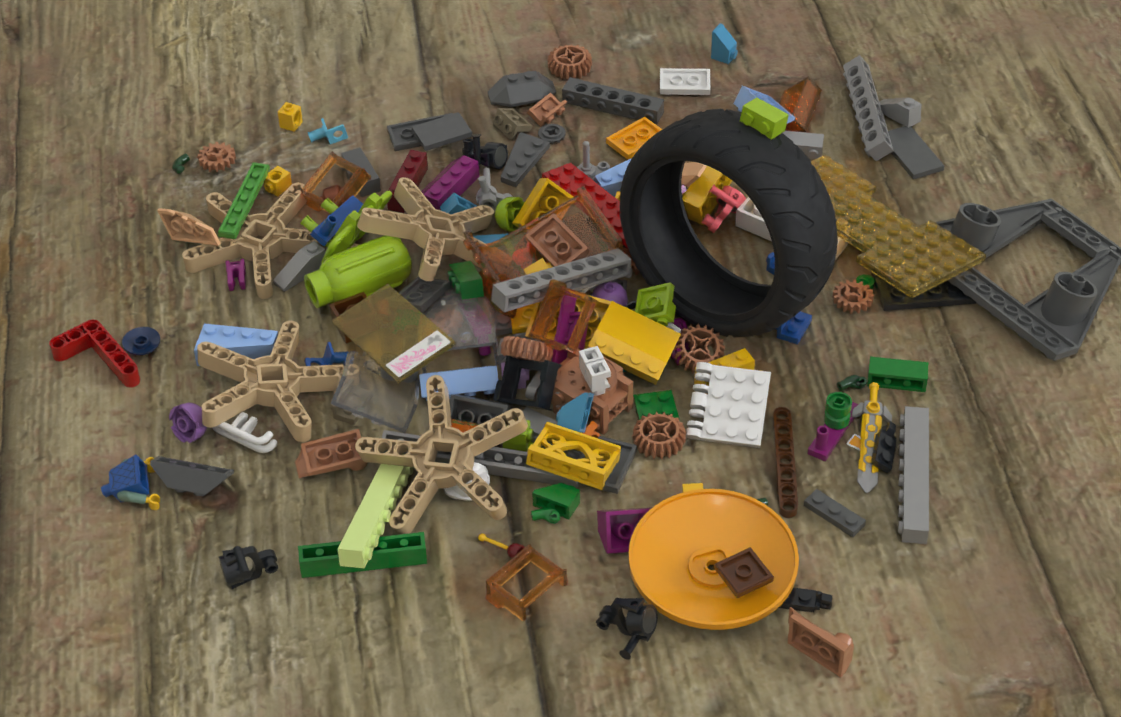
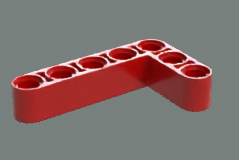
M88 320L49 341L52 356L56 361H65L92 347L126 387H135L140 383L136 363L98 320Z

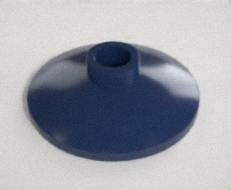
M150 327L134 328L127 332L122 339L124 350L132 355L148 354L154 351L160 344L159 333Z

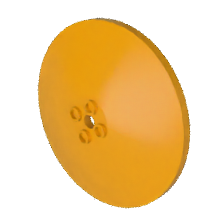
M691 490L661 501L641 518L635 527L629 544V569L633 582L642 597L649 604L654 605L658 612L669 619L700 629L726 630L739 628L767 617L787 599L794 587L798 573V548L795 538L785 521L774 510L757 499L729 490ZM751 547L774 576V581L737 599L716 570H710L707 567Z

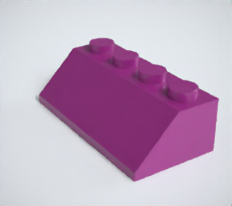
M465 155L461 156L447 165L421 192L435 209L441 210L440 206L453 193L461 196L479 178L478 161Z

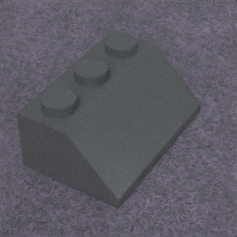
M451 394L450 397L451 419L482 424L513 407L512 404L460 394Z

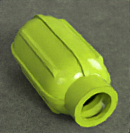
M382 236L326 257L318 270L304 275V283L313 305L316 308H320L362 292L369 298L402 285L411 274L412 261L406 246L400 238Z

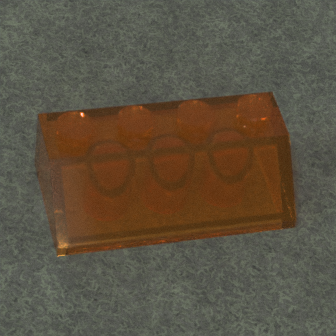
M809 76L783 92L779 104L796 117L794 121L786 125L785 131H808L809 123L812 120L813 112L816 110V105L822 91Z

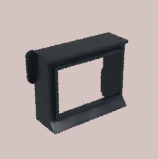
M506 356L502 380L497 381L494 400L512 404L513 406L552 411L550 405L557 372L562 365L548 360L540 362ZM522 369L541 371L536 401L515 399Z

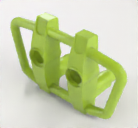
M386 191L381 196L372 193L366 199L359 212L353 210L345 218L334 238L325 245L327 250L321 264L326 257L349 249L367 233L357 227L362 209L374 208L383 210L392 197L391 191ZM329 198L325 199L321 204V207L330 214L339 208ZM308 215L300 223L310 232L318 226Z

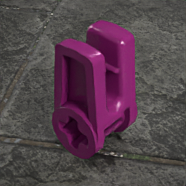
M240 259V261L233 262L226 260L229 291L235 289L234 279L238 277L240 289L246 290L245 260Z

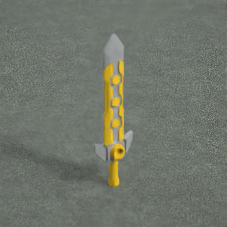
M875 382L869 384V401L861 402L852 411V417H858L863 414L857 482L865 493H869L878 484L879 468L871 464L875 436L881 429L882 419L892 422V414L886 406L883 407L882 403L877 402L879 385Z

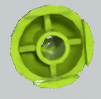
M506 197L497 204L495 220L500 228L514 233L522 231L513 225L512 222L525 203L522 200L523 198Z

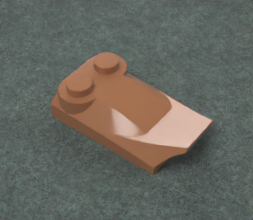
M554 213L539 222L525 235L526 239L553 267L586 258L590 252L589 248Z
M359 429L302 443L300 454L295 460L298 477L303 478L350 468L354 471L365 468L368 462H364L355 448L357 440L361 438Z
M790 607L787 643L839 677H842L852 661L854 649L852 638L846 633L834 635L816 626Z

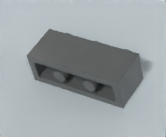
M360 147L341 153V169L346 171L347 179L352 181L355 192L358 191L360 196L364 197L381 191L379 176Z

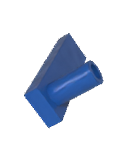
M352 195L312 230L310 235L321 245L325 246L334 238L345 218L353 210L359 212L363 203Z

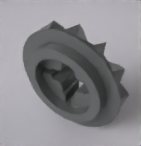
M558 124L544 125L538 131L540 139L551 142L552 145L554 142L560 143V140H564L566 135L565 129Z

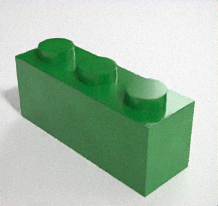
M471 261L449 264L450 271H447L448 280L462 300L484 296L482 277Z
M870 356L867 386L869 387V384L875 382L878 383L879 388L926 392L929 362Z

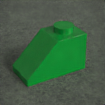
M564 483L536 489L532 492L533 506L540 509L553 508L560 513L561 517L570 519L580 504V489Z

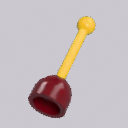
M483 533L478 536L481 542L486 541L506 549L508 556L513 560L519 561L524 555L525 547L521 544L513 543L507 546L486 537Z

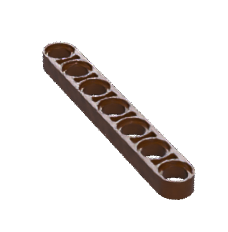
M778 407L773 413V431L779 513L785 518H793L798 510L792 418L788 408ZM782 414L787 416V418L780 419L777 416ZM785 429L788 433L781 434L778 430ZM787 444L789 448L783 449L779 445ZM788 459L790 463L783 464L780 460ZM788 474L791 476V478L784 479L781 477V475ZM788 489L793 493L786 495L782 491ZM785 505H791L794 509L785 510L783 507Z

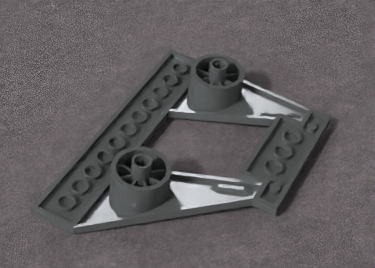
M1053 199L998 210H991L980 204L964 203L960 205L956 218L894 231L892 236L899 245L911 251L912 255L920 258L924 264L933 268L940 276L945 277L950 281V284L958 287L966 296L971 297L979 306L984 307L992 316L997 317L1005 326L1013 329L1018 336L1026 339L1034 348L1039 349L1048 359L1053 361L1078 353L1118 266L1121 265V247ZM1044 222L1047 227L1057 231L1061 237L1067 238L1075 247L1081 248L1089 257L1094 259L1073 273L1059 272L1055 274L1049 289L1023 305L973 266Z

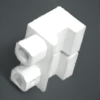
M598 346L580 350L579 368L590 390L594 393V396L604 394L605 389L610 387L606 378L611 377V370Z

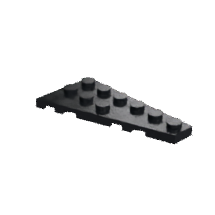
M872 268L871 275L875 280L874 284L884 311L977 304L975 300L966 296L962 290L950 284L948 280H937V277L913 273L900 275L895 274V271L888 270V273L879 272L877 268Z

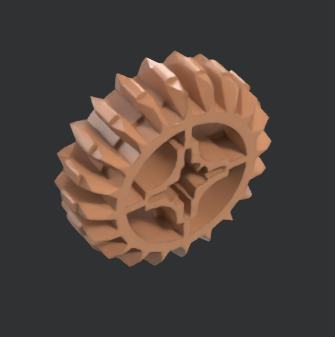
M559 45L548 56L549 71L555 77H561V80L564 78L568 80L569 77L581 79V76H586L590 72L592 66L591 54L587 49L579 47V45Z
M699 323L695 328L690 325L688 329H682L677 341L678 345L674 348V350L676 348L681 350L675 354V359L681 355L679 366L685 365L684 369H692L691 372L693 374L697 362L708 363L725 356L723 339H718L719 333L714 334L713 328L707 330L706 325L700 328ZM686 342L689 344L688 347L690 348V351L688 353L685 349ZM709 346H711L712 349H713V353H714L713 356H711V355L709 354V353H710V351L708 350Z
M506 336L501 343V354L523 360L544 362V360L551 361L553 347L531 339Z
M656 411L655 415L648 413L647 417L642 416L640 420H637L633 428L632 440L634 445H637L640 454L644 453L646 457L651 455L653 460L656 457H660L662 460L664 456L670 459L671 454L677 455L678 451H682L683 445L686 442V431L679 418H674L672 414L667 416L665 412L658 414Z

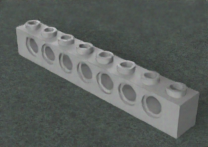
M859 55L843 65L845 71L843 75L848 82L846 86L850 91L849 96L854 103L852 107L856 112L855 118L859 123L858 129L863 135L861 139L866 146L864 150L868 157L872 156L875 161H878L894 150L869 65Z
M617 248L493 284L491 301L503 312L511 311L561 296L563 291L574 292L628 276L632 259Z

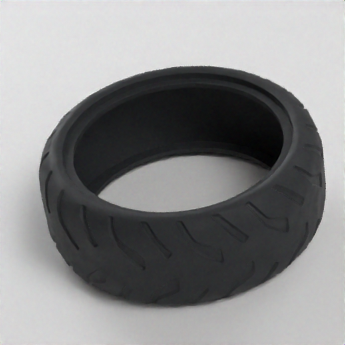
M710 109L705 112L700 111L672 123L652 136L639 148L629 162L621 183L620 220L631 257L646 283L650 287L669 282L675 286L672 302L676 305L675 313L695 326L699 323L700 328H703L705 325L707 330L713 328L714 334L719 333V335L726 337L732 335L733 338L753 337L754 335L758 336L770 332L789 321L807 307L824 288L834 268L837 254L838 237L835 211L827 189L816 168L791 139L783 133L772 140L757 129L741 122V112L728 109L725 111L724 109ZM685 161L701 163L721 172L735 182L752 200L760 212L772 240L775 257V272L772 285L751 282L733 274L717 262L697 238L688 220L682 199L681 179Z

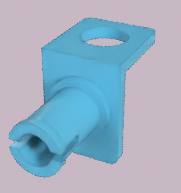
M323 118L321 119L322 128L307 132L311 143L324 137L328 138L330 144L348 138L343 124L327 129ZM336 131L343 132L340 137L333 136Z

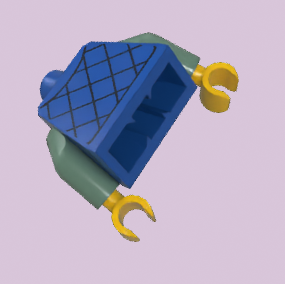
M136 454L129 459H124L119 465L109 471V483L101 487L103 495L105 497L113 495L120 502L149 503L150 509L158 510L160 508L158 503L160 502L159 495L152 494L146 497V495L150 494L148 472H155L150 465V461L154 458L148 457L143 461Z

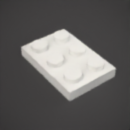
M660 68V94L710 95V69Z

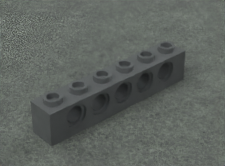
M569 77L562 89V101L566 100L568 104L635 120L646 117L656 125L664 113V99L571 77Z

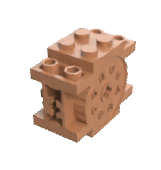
M574 346L568 349V357L560 363L562 366L557 372L551 401L553 412L556 415L562 406L585 392L593 393L579 368L580 350ZM605 357L604 359L611 370V377L606 378L610 387L605 389L604 394L593 397L587 421L588 425L593 420L598 425L594 431H598L603 435L608 431V424L623 410L629 412L633 409V381L623 375V368Z

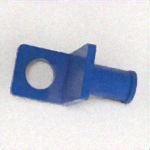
M327 342L323 358H305V365L311 366V363H318L320 366L333 365V363L349 364L350 353L348 351L334 352L331 342Z

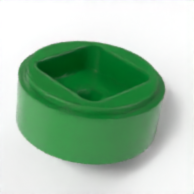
M863 274L856 278V283L863 281L864 286L869 285V289L874 288L875 280L872 276Z

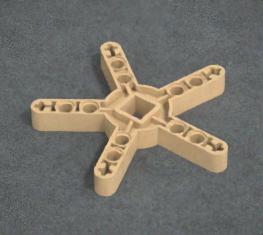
M402 177L398 181L394 197L407 214L374 208L362 209L357 224L358 229L361 231L410 239L424 249L418 276L422 280H434L442 255L455 254L466 261H471L475 266L499 278L506 277L512 263V258L507 254L469 235L489 227L494 210L487 205H480L449 214L435 209L412 180Z
M299 182L292 184L266 213L247 215L236 239L222 237L219 238L221 243L219 246L201 244L185 250L182 254L185 270L189 273H195L225 263L226 260L242 257L245 260L253 261L257 296L261 299L272 297L271 259L276 258L282 252L297 253L301 248L313 241L327 250V247L321 245L310 235L311 232L309 230L285 228L307 202L305 185ZM210 193L206 197L208 212L222 223L232 202L220 193ZM259 235V236H262V237H264V238L261 240V239H258V238H256V237Z
M286 321L282 324L271 355L251 359L211 342H201L197 346L198 364L201 367L241 382L202 404V424L206 427L218 426L252 406L259 404L275 407L296 441H309L311 439L312 421L297 398L299 393L340 391L348 380H352L354 388H357L359 368L353 364L298 367L292 361L299 343V324L295 321Z
M433 375L426 382L430 430L425 432L417 442L362 437L357 440L355 448L364 462L415 467L418 472L389 519V524L395 534L400 535L412 532L439 488H450L456 485L492 519L500 520L504 518L507 514V507L502 497L472 470L474 457L525 432L528 423L522 410L513 408L462 433L451 425L448 388L441 376ZM438 451L452 452L449 464L435 462Z

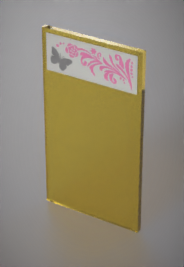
M386 284L332 320L335 326L398 383L456 345L452 338L389 284Z

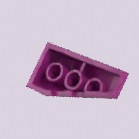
M651 508L597 511L598 533L607 554L629 551V544L635 527Z

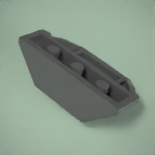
M527 71L502 76L488 91V97L491 105L498 104L500 106L513 107L538 103L549 93L555 95L556 89L553 81L537 71Z
M158 456L150 461L151 467L167 488H173L176 492H194L193 494L196 496H205L234 474L233 469Z

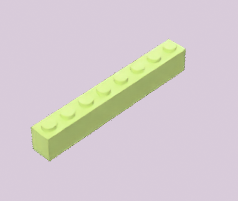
M380 465L338 547L340 566L365 568L368 560H371L373 550L378 546L379 537L384 533L385 525L389 522L391 512L396 509V502L398 498H401L404 486H407L409 475L413 473V467Z

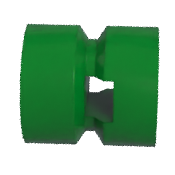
M843 392L830 393L826 399L824 422L832 429L846 428L850 422L852 399Z

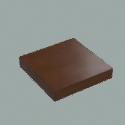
M751 547L714 564V569L737 599L774 581V576Z

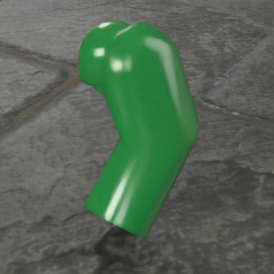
M550 507L531 511L532 521L544 519L552 524H556L561 519L560 513Z

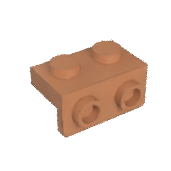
M549 93L532 106L527 114L542 127L545 123L550 124L555 119L554 116H560L566 110L565 105L567 101L564 100L560 103Z

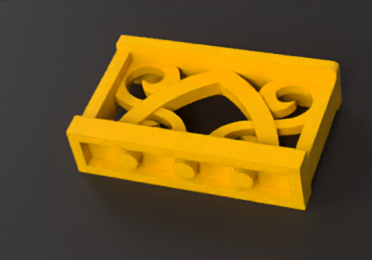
M546 422L545 427L533 445L531 444L528 448L526 465L602 490L607 478L619 462L621 446ZM574 449L582 452L586 458L573 459L567 457L563 451Z

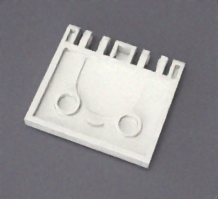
M697 362L695 379L709 382V386L705 384L693 385V390L696 392L692 393L690 407L694 409L689 410V415L704 418V421L702 423L689 420L687 422L689 428L686 429V438L760 448L771 372Z

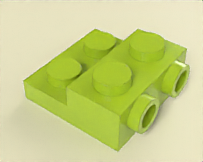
M669 282L639 289L635 312L667 327L668 323L674 322L676 305L672 302L675 286Z

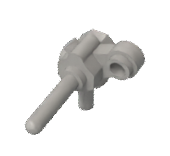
M588 141L583 142V162L577 168L595 181V176L610 169V165L605 161L599 162L597 166L590 163V143Z
M483 169V176L478 178L481 188L476 194L477 204L479 203V206L487 205L495 211L497 204L501 200L513 196L509 193H497L496 188L491 186L490 169Z

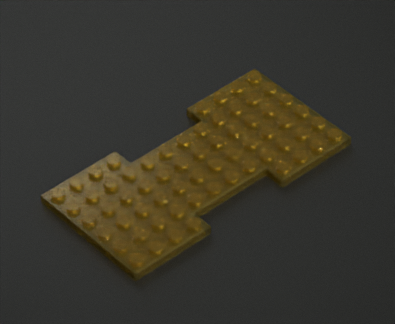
M823 155L811 161L830 196L835 211L837 236L863 252L857 256L856 262L909 297L914 298L985 261L986 254L942 228L936 222L930 220L918 226L900 215L897 211L871 197L876 192V186L868 180L861 178L855 172L845 168L842 164L832 160L829 156Z

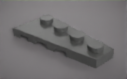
M520 132L501 174V182L517 187L550 148V142Z

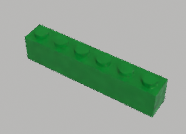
M424 532L379 537L378 546L374 548L372 558L368 560L365 568L340 566L338 547L341 541L298 546L302 578L427 564Z

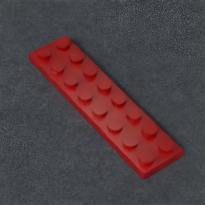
M572 163L542 173V178L550 179L575 197L572 203L628 249L622 230L619 212L620 201Z

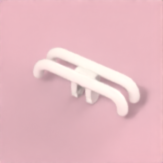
M245 412L240 413L232 425L223 422L218 426L212 427L218 434L259 453H268L278 444L277 440L272 439L268 444L262 445L273 437V433L267 431L261 437L252 435L251 432L256 427L258 420L255 417H250L247 421L248 414Z

